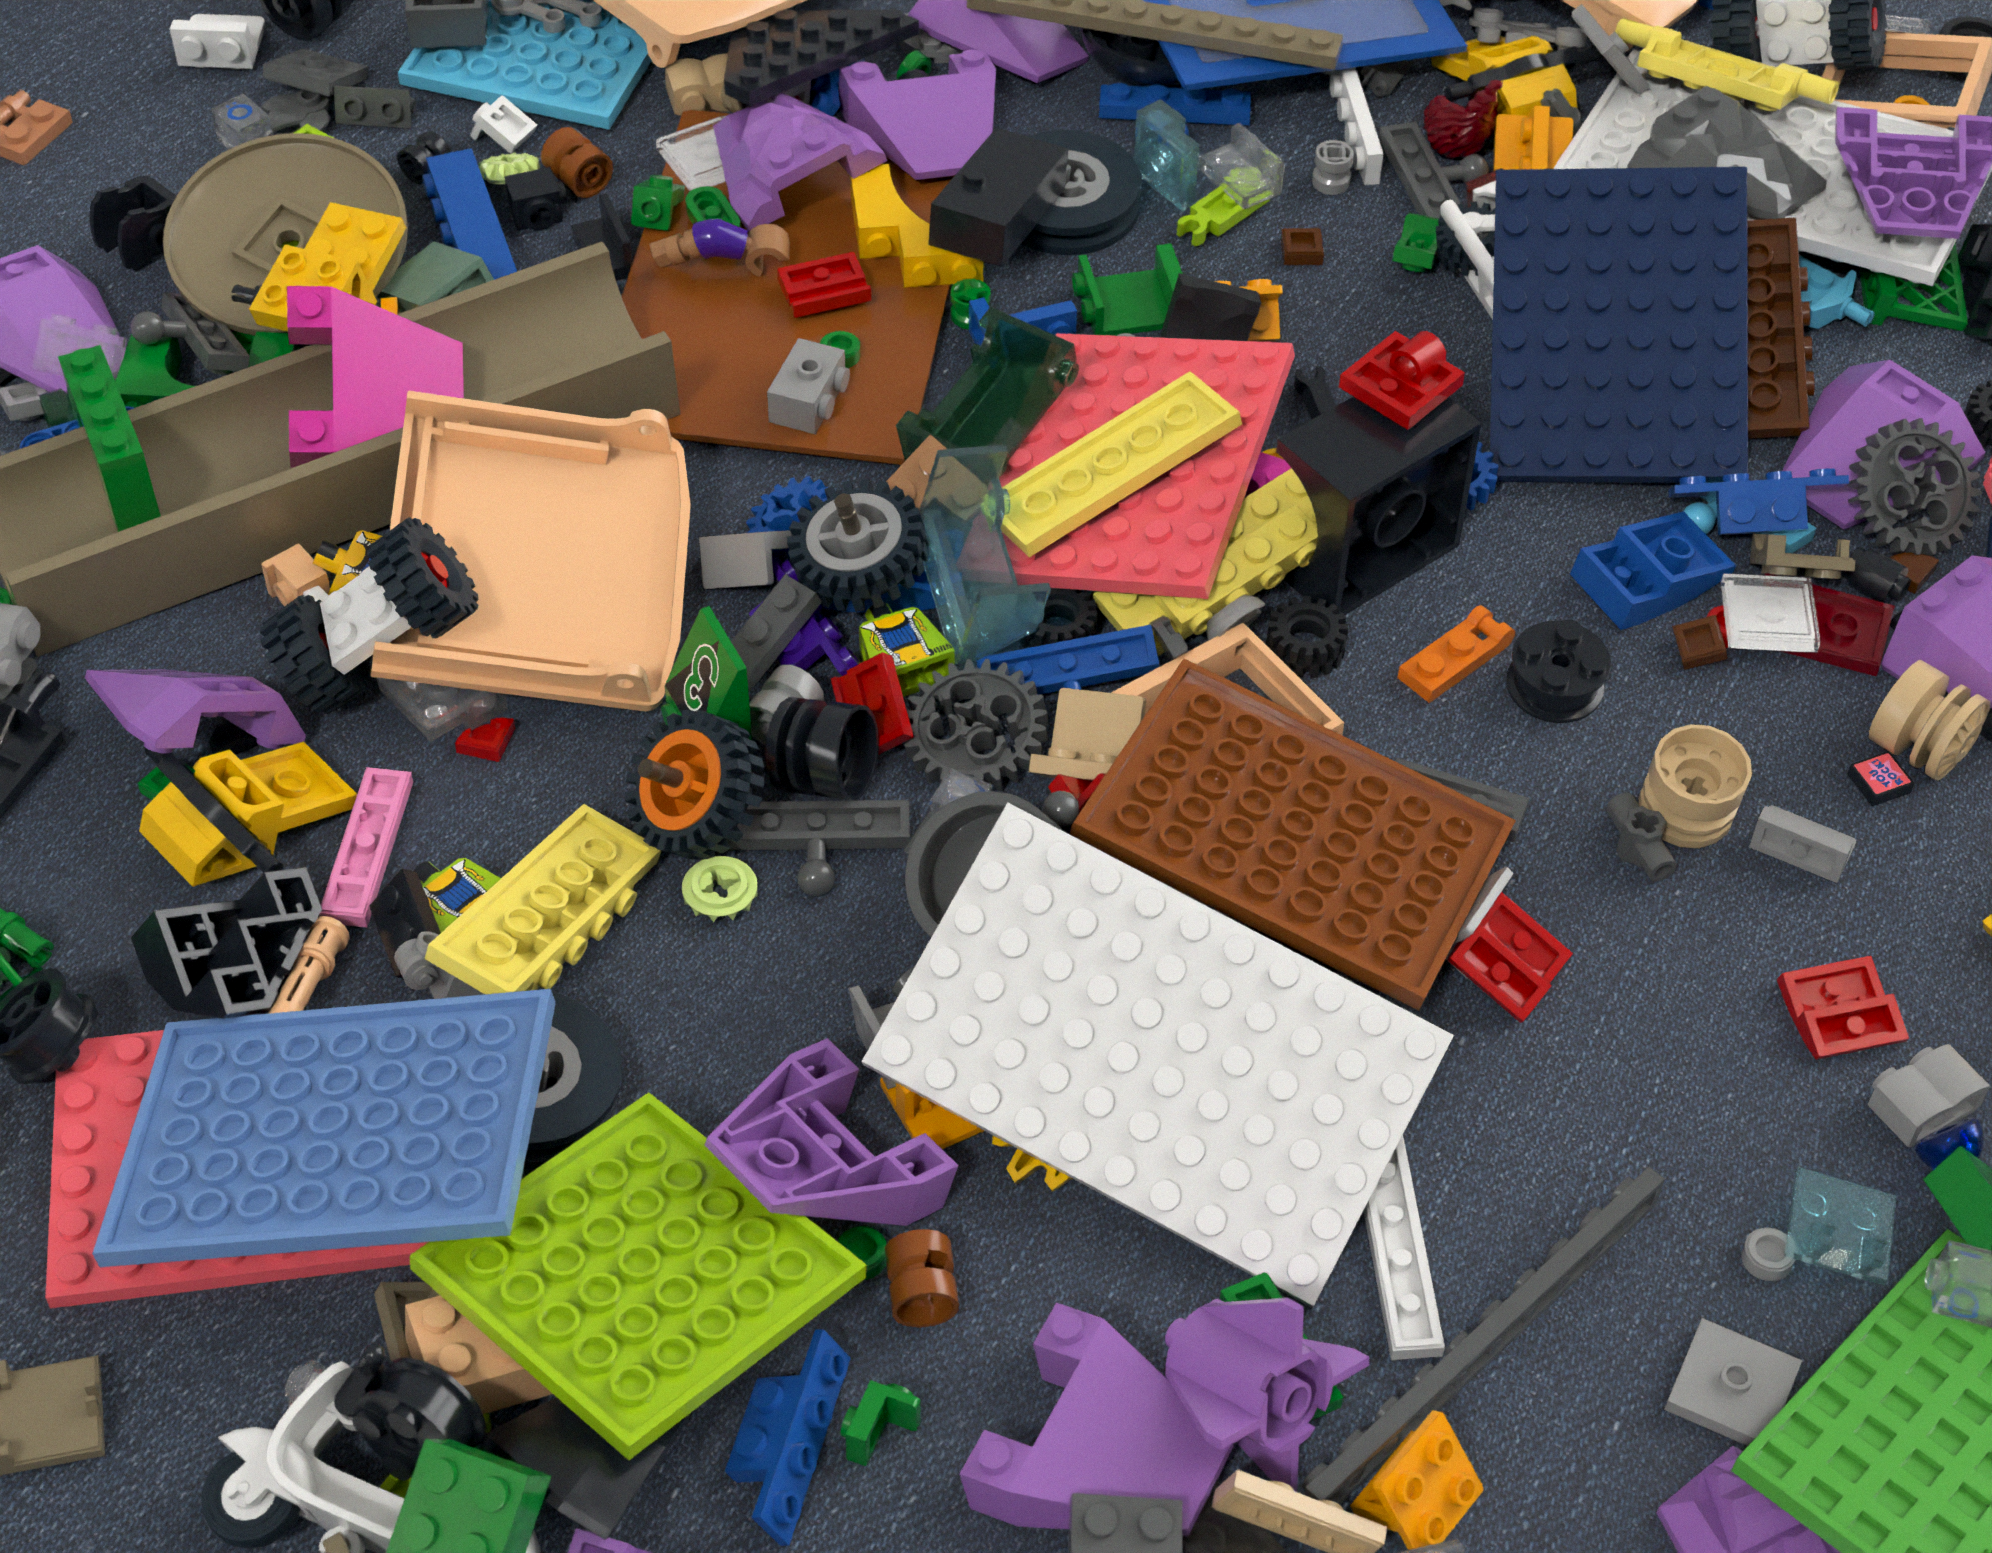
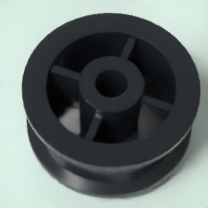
M1574 620L1546 621L1535 624L1524 630L1514 643L1512 663L1508 668L1506 676L1509 695L1520 709L1537 719L1553 723H1570L1581 720L1592 714L1602 701L1604 683L1609 676L1611 668L1610 654L1603 641L1597 635Z
M54 968L36 972L13 988L0 1002V1059L10 1066L11 1077L19 1084H31L47 1077L55 1070L63 1072L70 1068L79 1057L80 1049L78 1047L98 1017V1010L94 1000L86 994H74L66 987L65 976Z
M399 1358L390 1362L383 1371L382 1386L378 1391H370L358 1400L354 1410L355 1416L352 1419L355 1429L363 1436L373 1451L383 1459L382 1464L386 1471L401 1481H407L409 1478H412L425 1439H450L475 1448L481 1443L486 1433V1422L483 1413L472 1395L456 1379L442 1369L414 1358Z

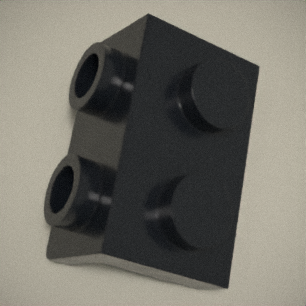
M402 868L369 907L389 957L391 968L396 977L403 979L394 959L398 947L408 940L417 939L421 932L429 931L438 935L441 932L417 872Z

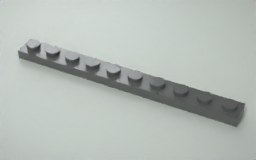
M1650 1167L1646 1168L1635 1180L1631 1177L1625 1178L1613 1192L1611 1202L1603 1210L1597 1206L1585 1216L1579 1226V1232L1572 1239L1561 1238L1549 1251L1546 1257L1547 1262L1537 1271L1533 1268L1525 1271L1515 1283L1512 1290L1514 1293L1504 1302L1499 1299L1493 1301L1481 1315L1479 1325L1470 1334L1466 1331L1460 1332L1450 1342L1445 1350V1357L1436 1366H1433L1431 1363L1423 1366L1411 1381V1389L1400 1399L1396 1396L1389 1398L1378 1410L1374 1419L1375 1423L1365 1432L1357 1429L1350 1434L1339 1449L1340 1455L1330 1465L1327 1466L1325 1463L1317 1465L1303 1482L1304 1495L1316 1500L1333 1501L1340 1505L1389 1459L1411 1431H1416L1431 1411H1440L1656 1207L1665 1179Z

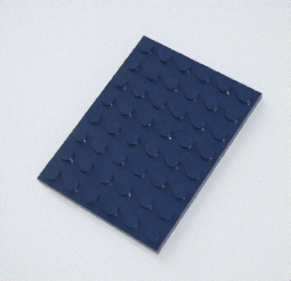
M1747 167L1496 170L1490 452L1494 454L1491 463L1498 464L1497 482L1680 483L1679 478L1706 476V483L1723 482V475L1748 474Z

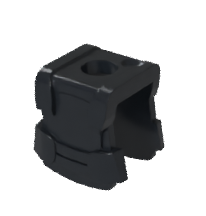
M150 176L133 178L125 182V186L122 189L113 186L99 190L90 204V229L95 245L103 248L107 253L118 246L123 266L127 269L132 268L134 271H138L152 262V258L164 252L163 237L165 223L172 203L177 196Z

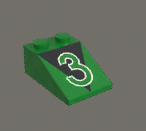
M710 606L700 609L665 683L666 704L661 706L664 721L668 725L666 717L673 713L682 716V710L690 709L695 712L701 710L738 724V727L745 729L750 734L748 739L752 740L747 667Z

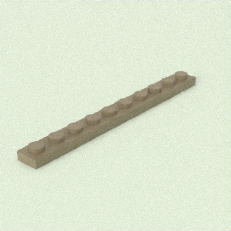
M967 0V8L1332 70L1336 68L1343 45L1344 34L1332 33L1327 30H1314L1286 23L1278 24L1255 20L1250 17L1242 18L1218 14L1214 11L1181 8L1177 5H1163L1143 0Z

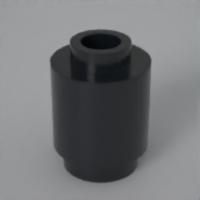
M1857 547L1849 557L1856 560L1855 571H1842L1841 576L1849 580V586L1876 601L1887 604L1892 600L1899 602L1911 584V579L1906 577L1908 567L1873 548L1865 550Z

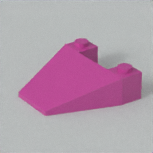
M287 286L289 344L332 345L333 411L289 410V456L291 467L305 464L402 428L408 391L464 399L462 342L331 286Z

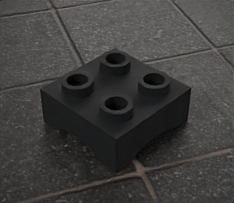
M1179 273L1159 338L1248 341L1250 331L1261 306L1258 292Z

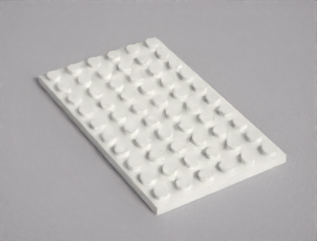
M1633 49L1627 58L1648 82L1650 87L1641 95L1639 93L1636 94L1617 72L1553 169L1627 168L1639 145L1650 139L1652 125L1656 118L1700 89L1687 87L1683 84L1684 80L1671 76L1670 78L1651 76L1648 74V69L1637 66L1640 51ZM1799 96L1782 109L1766 111L1757 108L1754 101L1744 98L1736 100L1749 112L1757 116L1827 180L1825 190L1784 217H1796L1799 252L1805 251L1827 257L1835 262H1845L1867 268L1876 273L1890 274L1907 279L1913 283L1934 285L1957 239L1875 233L1836 146L1835 113L1837 107H1862L1835 100L1829 105ZM1877 111V132L1942 137H1952L1954 133L1953 130ZM1991 166V168H1990V170H1989V173H1988V175H1987V178H1986V180H1985L1984 185L1986 184V182H1987V180H1988V178H1989V176H1990V174H1991V172H1992V166ZM1747 215V220H1761V218Z
M1007 803L865 1054L862 1064L1252 1276L1263 1272L1268 1273L1278 1290L1313 1308L1454 1035L1020 808Z

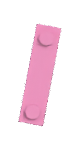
M366 767L321 903L322 911L319 916L332 917L347 926L368 927L372 914L369 905L378 895L413 785L411 772Z

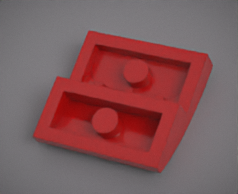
M1501 892L1470 937L1458 942L1447 960L1518 1022L1522 1023L1552 986L1550 982L1573 953Z
M1872 956L1785 972L1776 979L1798 1032L1816 1060L1902 1043L1909 1039L1894 993L1885 995Z

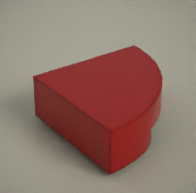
M493 718L490 719L491 723L479 726L473 730L471 728L466 729L455 742L456 752L500 762L515 730L514 719Z

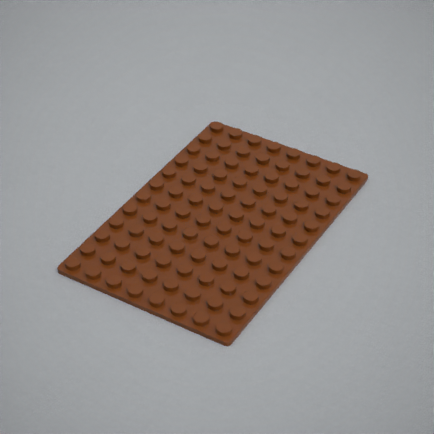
M700 110L683 111L671 146L713 132V126L729 115V113ZM886 157L887 161L882 164H889L896 192L912 212L930 224L931 203L955 175L915 180ZM667 160L662 176L672 177L673 184L685 185L684 201L673 206L670 229L665 231L644 227L622 294V300L642 339L665 331L672 341L680 415L667 419L671 437L679 440L902 465L912 454L951 284L904 288L899 256L859 258L850 197V175L838 161L778 191L785 215L769 224L777 225L788 233L790 242L789 260L779 261L776 257L765 254L763 272L760 277L752 274L747 269L745 256H742L740 260L720 257L710 259L699 257L694 259L690 256L688 262L676 266L670 264L660 268L652 256L649 244L678 233L684 237V232L693 227L692 222L687 216L685 202L686 195L691 189ZM726 181L711 185V187L721 190L730 203ZM740 221L741 228L747 230V233L749 234L748 229ZM854 251L866 276V283L871 287L872 301L794 318L792 308L788 305L779 285L777 268ZM834 331H846L854 334L860 341V360L856 365L849 368L850 377L847 388L843 393H838L831 417L828 420L824 419L816 434L770 423L767 391L798 338L820 343L826 334Z

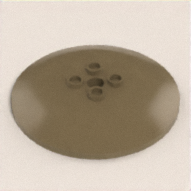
M303 133L278 134L250 140L210 160L179 191L172 203L164 228L163 247L167 268L182 297L191 307L212 322H220L225 324L230 330L250 335H256V331L288 333V331L257 325L249 311L251 305L233 302L231 295H236L231 293L233 287L237 284L255 289L256 286L262 285L282 250L280 246L284 242L297 240L300 243L296 247L304 249L329 203L332 202L401 217L406 225V230L373 290L376 298L394 276L406 248L408 221L401 192L389 172L376 159L358 147L342 140Z

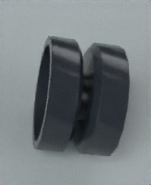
M259 0L263 10L277 27L297 40L306 41L318 37L329 27L331 22L345 14L353 3V0Z

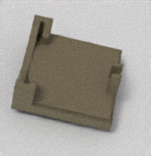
M1752 534L1750 564L1762 565L1761 573L1796 576L1797 567L1805 568V576L1840 579L1841 570L1855 571L1856 560L1849 558L1850 540L1837 539L1834 557L1785 553L1786 535Z
M98 1355L15 1371L10 1370L6 1359L0 1360V1475L105 1456L101 1361Z

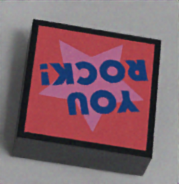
M1889 751L1850 764L1847 773L1872 807L1910 794L1914 786L1913 780Z

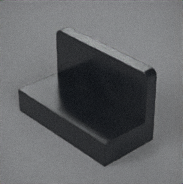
M608 194L599 195L601 218L571 225L572 236L578 250L602 241L609 250L615 280L618 281L628 278L632 266L630 240Z

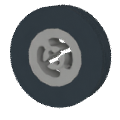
M1052 130L1028 136L1068 148L1069 150L1065 189L1023 240L1022 245L1044 253L1079 255L1107 248L1117 243L1130 232L1139 215L1141 174L1136 161L1128 151L1108 138L1085 131Z
M552 992L556 1004L523 1169L540 1167L612 1118L617 1104L622 1076V1063L618 1045L612 1033L603 1021L587 1007L555 992ZM547 1078H555L558 1082L545 1091Z

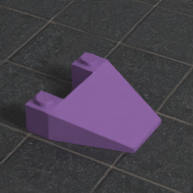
M966 50L961 54L949 55L948 75L885 81L876 63L857 62L852 66L839 68V109L848 125L867 133L885 153L886 157L915 180L953 176L958 173L993 132L996 68L986 51Z
M828 1038L790 1054L706 1138L705 1146L770 1213L908 1226L944 1207L958 1168V1164L926 1133L874 1156L837 1120L835 1116L846 1112L859 1068Z
M1056 1303L1035 1339L1033 1347L1042 1380L1065 1389L1033 1447L987 1430L983 1431L960 1472L970 1509L1018 1527L1069 1529V1503L1072 1493L1183 1500L1182 1535L1189 1536L1234 1447L1233 1444L1220 1450L1206 1442L1170 1381L1104 1318Z

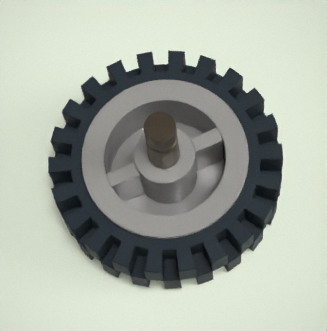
M861 479L859 490L854 489L851 480L842 482L843 493L836 494L833 486L824 489L827 500L823 502L817 495L809 499L812 511L801 507L797 512L799 522L792 521L789 527L792 536H787L788 553L798 581L816 592L823 601L821 605L827 608L834 601L837 610L846 611L849 601H852L855 612L865 611V600L872 599L874 608L884 605L881 595L888 593L892 601L901 596L898 585L901 584L909 590L915 584L912 574L921 576L924 571L922 561H928V537L914 500L909 495L905 497L903 490L897 486L890 491L888 482L879 480L874 490L870 479Z

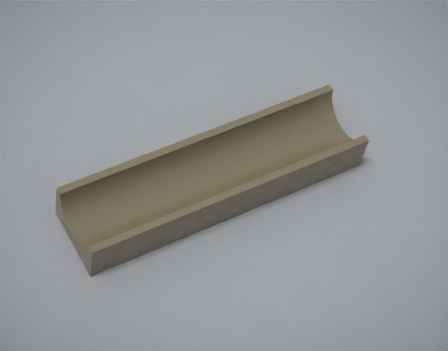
M602 241L397 314L463 343L464 399L604 419L629 417L631 412L641 409L659 411L666 419L680 415L672 341L665 331L644 339L641 338L624 305L613 273L609 250ZM313 344L128 410V415L144 453L161 517L118 532L114 524L84 427L0 456V579L5 589H7L13 605L27 607L41 625L40 639L34 648L36 656L45 655L262 573V562L298 543L310 555L318 552L323 540L336 545L354 538L357 531L371 532L391 524L403 427L305 464L291 467L289 456V410L333 411L332 345Z

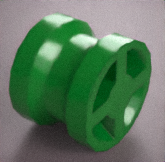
M973 278L963 279L952 286L951 302L953 304L951 307V320L958 327L969 330V301L985 298L987 304H989L991 292L985 282Z

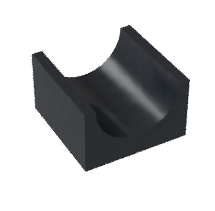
M1351 397L1278 438L1276 452L1288 463L1302 483L1311 502L1317 525V544L1314 554L1308 560L1309 564L1305 567L1297 566L1285 574L1283 580L1302 597L1311 596V603L1317 604L1319 598L1326 600V608L1334 604L1338 607V614L1343 613L1346 615L1459 547L1482 423L1448 397L1407 430L1357 398Z

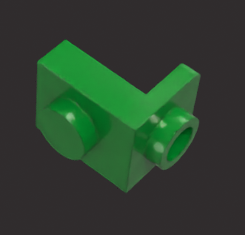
M650 175L649 180L635 185L631 224L665 231L670 229L673 206L684 201L685 185L673 184L672 177L662 175Z
M1408 213L1405 217L1402 236L1395 245L1392 261L1402 263V268L1410 271L1422 272L1425 271V268L1431 269L1438 259L1436 226H1438L1439 219Z
M870 1380L859 1406L851 1405L841 1426L840 1435L846 1438L847 1460L867 1467L887 1422L916 1431L921 1422L920 1399L903 1386L897 1384L883 1385Z

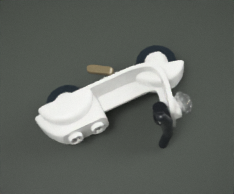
M369 1344L364 1349L354 1370L342 1361L331 1365L326 1370L324 1364L316 1360L308 1361L303 1367L297 1366L290 1374L285 1386V1395L288 1397L289 1409L279 1420L274 1430L251 1427L236 1429L218 1437L231 1453L220 1459L208 1473L201 1492L202 1514L215 1535L232 1546L247 1549L268 1546L283 1537L297 1521L298 1516L317 1523L328 1531L323 1535L319 1543V1551L321 1553H365V1548L375 1553H386L404 1498L337 1470L317 1458L343 1426L351 1431L358 1432L352 1423V1419L355 1416L356 1403L364 1394L370 1391H378L382 1386V1374L385 1369L382 1362L385 1358V1350L381 1345ZM534 1530L526 1553H541Z

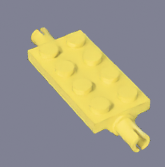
M1623 18L1618 22L1615 30L1624 43L1644 48L1640 51L1637 66L1648 69V74L1657 78H1670V76L1684 80L1683 84L1694 89H1701L1707 85L1734 100L1744 98L1754 101L1755 106L1762 110L1777 111L1799 96L1830 105L1835 100L1839 89L1838 81L1807 73L1808 70L1785 63L1773 67L1682 40L1680 32L1658 25L1652 27Z

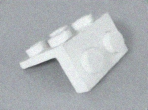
M196 14L190 20H173L170 33L178 66L252 69L264 33L265 22L264 18L260 16Z

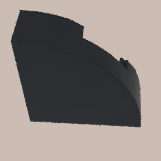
M222 716L219 718L220 723L209 740L212 754L230 749L237 755L258 746L256 737Z

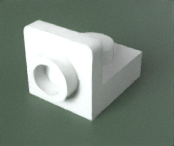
M502 95L493 104L490 105L486 102L477 110L472 118L476 124L470 136L477 141L486 133L511 154L534 133L537 124Z

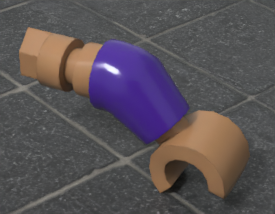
M707 219L693 224L692 229L684 232V237L678 233L649 244L652 256L660 268L670 264L676 266L688 262L690 256L694 259L699 257L705 259L720 257L740 260L742 256H745L747 269L759 277L763 272L765 254L772 255L779 261L789 260L790 251L788 233L777 225H758L752 228L748 234L747 230L722 219Z

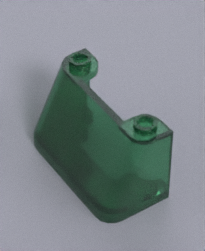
M990 307L979 320L980 327L985 328L986 332L981 346L974 343L970 348L972 364L933 413L922 408L918 415L907 410L896 424L905 461L931 434L984 481L989 482L995 477L998 478L1005 472L1009 459L1065 387L1071 386L1076 380L1079 365L1076 363V352L1073 343L993 307Z

